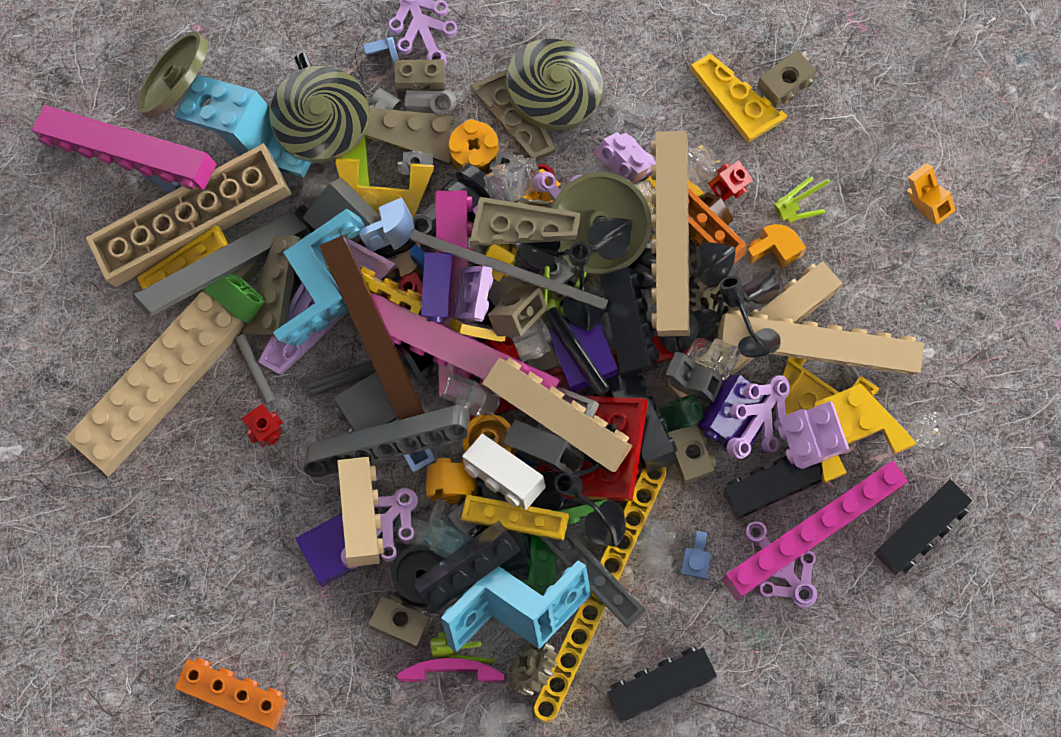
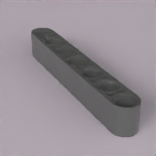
M451 406L312 443L307 447L303 470L311 477H321L339 472L338 460L369 457L371 464L463 440L468 435L470 413L463 406Z

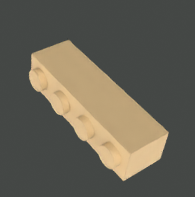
M369 457L338 460L348 567L380 564L379 554H384L383 539H377V530L382 529L380 514H375L374 508L375 505H379L378 489L373 490L372 481H377L375 465L370 466Z

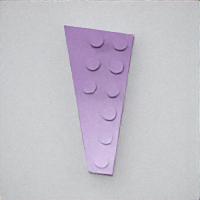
M346 238L360 270L362 266L376 272V278L383 280L398 266ZM303 283L299 286L289 305L287 322L315 304ZM335 317L329 321L330 325L320 332H313L308 336L309 339L300 346L288 345L278 341L276 336H272L258 362L282 375L343 317Z

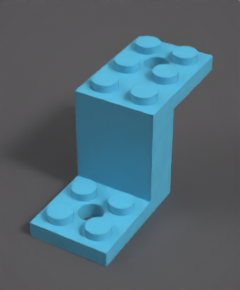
M197 75L174 115L179 122L219 133L239 156L264 144L271 152L281 172L304 178L312 163L292 156L279 144L270 124V107L256 90ZM211 99L209 105L202 107L206 100Z
M345 209L283 252L315 304L275 330L273 333L278 341L291 346H300L309 339L308 336L313 332H320L330 325L329 321L335 317L341 318L349 313L332 273L327 267V262L319 245L341 235H345L347 239H352L361 232L360 229L365 225L361 218L350 210Z
M577 561L572 567H568L562 574V577L554 585L547 588L544 596L498 566L477 581L471 588L465 590L461 598L444 612L441 620L449 647L457 652L493 616L540 649L591 596L586 565Z

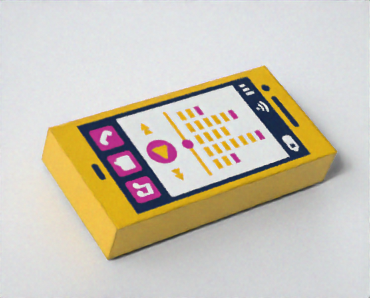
M455 318L450 320L449 327L459 334L500 342L505 341L506 336H497L492 325Z

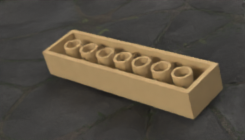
M261 144L214 169L204 190L195 187L193 190L182 186L87 236L86 239L105 280L114 287H117L146 272L213 226H219L223 231L291 195V192L271 152L264 144Z
M203 290L65 439L109 477L236 340L235 338L241 335L245 326L244 322L236 318Z

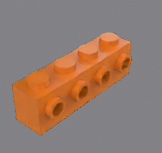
M688 187L689 234L693 237V243L696 246L707 242L732 246L736 250L735 264L745 255L747 244Z
M197 657L195 661L187 659L175 689L275 731L288 702L282 698V692L270 687L267 691L257 688L258 682L246 677L243 681L233 678L235 673L222 667L219 671L209 668L211 663Z

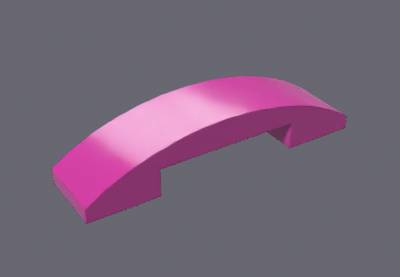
M443 658L421 662L398 673L399 682H426V672H478V683H505L504 674L480 662L457 658Z

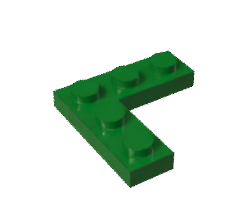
M532 535L530 554L533 566H530L529 580L520 581L544 596L547 588L555 584L556 554L538 536Z

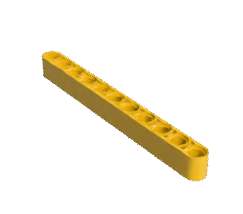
M665 467L657 470L661 474L658 480L650 479L643 468L634 488L633 501H628L624 510L625 520L629 515H635L640 520L637 526H630L626 522L623 538L629 542V547L622 550L617 548V546H607L600 563L603 566L609 561L617 563L618 571L611 574L618 581L664 483L666 476ZM640 492H645L650 496L651 500L647 503H641L636 496ZM592 592L591 596L579 607L555 659L557 666L551 669L554 675L547 680V686L543 685L535 703V717L542 723H550L556 718L605 612L606 606ZM587 608H593L597 612V617L594 620H587L582 612ZM575 632H583L587 640L583 644H576L572 640V635ZM570 655L575 659L576 664L572 668H565L561 664L562 657ZM559 679L563 681L565 688L561 692H553L549 686L551 681ZM543 703H548L553 707L554 711L549 717H544L538 712V708Z

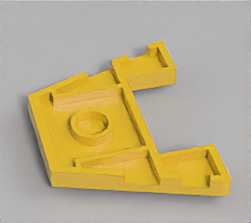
M336 159L339 177L347 182L379 215L380 206L402 198L413 218L434 170V165L411 164L409 189L358 185L359 159Z
M788 357L782 375L788 380L790 385L789 394L785 398L786 415L801 409H812L815 402L839 393L802 367L806 359ZM861 375L852 386L862 384L872 396L876 395L880 389Z
M862 384L817 401L813 405L814 408L829 401L834 403L847 444L882 431L893 455L916 445L915 440ZM839 455L821 462L823 483L837 479L847 473Z

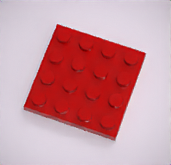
M583 396L599 404L594 415L606 421L607 425L612 423L617 425L619 431L629 437L627 442L632 445V448L616 472L604 470L599 466L596 471L581 475L579 477L583 482L581 494L587 499L633 501L648 401L645 398ZM585 459L580 471L592 467L594 464L587 462ZM541 465L537 467L538 473L552 471L558 475L560 474ZM562 494V497H563V498H576L575 496H574V497H571V496Z

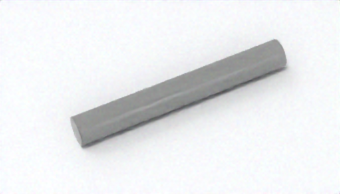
M245 334L237 336L235 339L265 403L268 405L275 402L273 393Z

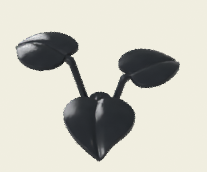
M608 218L596 222L591 226L587 234V239L594 245L593 247L583 242H576L570 249L557 252L561 245L560 241L516 243V246L523 260L529 266L544 270L545 266L551 267L554 263V256L562 257L568 255L571 264L579 268L580 290L604 298L598 288L591 287L585 290L584 266L589 262L590 252H595L596 250H598L602 258L608 260L622 257L630 245L633 223L625 218ZM565 296L563 300V312L566 318L585 332L594 329L603 317L605 308L601 309Z
M707 242L694 249L690 262L696 272L689 277V294L694 289V280L698 275L700 281L706 286L717 285L728 276L735 260L736 250L734 247ZM645 248L639 258L628 266L641 275L643 282L642 290L649 289L656 284V279H652V263H656V254H652L651 248ZM689 312V336H658L665 348L673 354L675 352L684 353L695 341L699 332V323L696 317Z
M774 269L757 277L743 287L740 279L736 276L722 279L720 282L722 294L718 295L717 313L711 309H701L692 312L699 323V332L696 339L706 337L716 331L715 323L721 321L723 304L725 302L729 307H739L747 330L751 335L740 340L738 344L740 354L745 357L756 358L768 355L770 352L773 353L780 348L781 339L775 330L764 328L756 333L753 331L742 304L743 301H746V303L753 301L756 304L766 303L780 294L781 287Z
M613 423L605 427L613 433L616 429L619 430L617 425ZM584 453L586 461L594 464V466L581 471L575 470L573 475L569 473L558 475L552 471L540 472L544 477L545 489L530 505L531 507L559 511L563 506L562 494L571 497L575 496L595 510L587 515L584 522V529L588 538L600 545L613 547L619 545L626 528L625 515L621 507L610 500L604 501L598 507L581 494L583 489V482L579 478L581 475L596 471L599 466L607 471L609 469Z

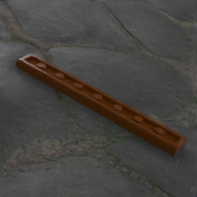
M345 235L319 245L398 420L425 414Z

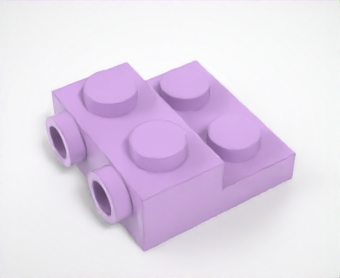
M617 132L603 139L594 152L616 175L626 178L633 184L650 176L651 165H656L653 157L646 153L637 144L636 140L627 133L620 135Z
M462 267L453 318L470 322H482L489 306L487 301L488 291L493 283L491 267Z
M831 401L809 410L801 409L780 418L782 425L778 426L779 433L784 441H788L790 449L786 450L787 457L791 464L795 463L801 469L849 451L834 403Z

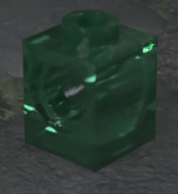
M696 394L673 399L659 408L668 432L691 427L705 418Z

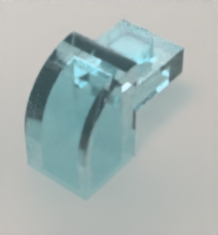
M433 519L422 543L435 553L447 558L476 536L463 533L453 524Z

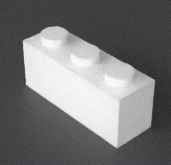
M481 434L462 456L465 465L464 469L470 476L481 478L491 491L495 493L499 491L505 495V499L514 507L519 505L524 510H527L545 489L543 475L484 434Z

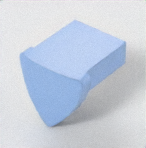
M393 37L363 44L365 56L389 50L393 65H395V60H399Z

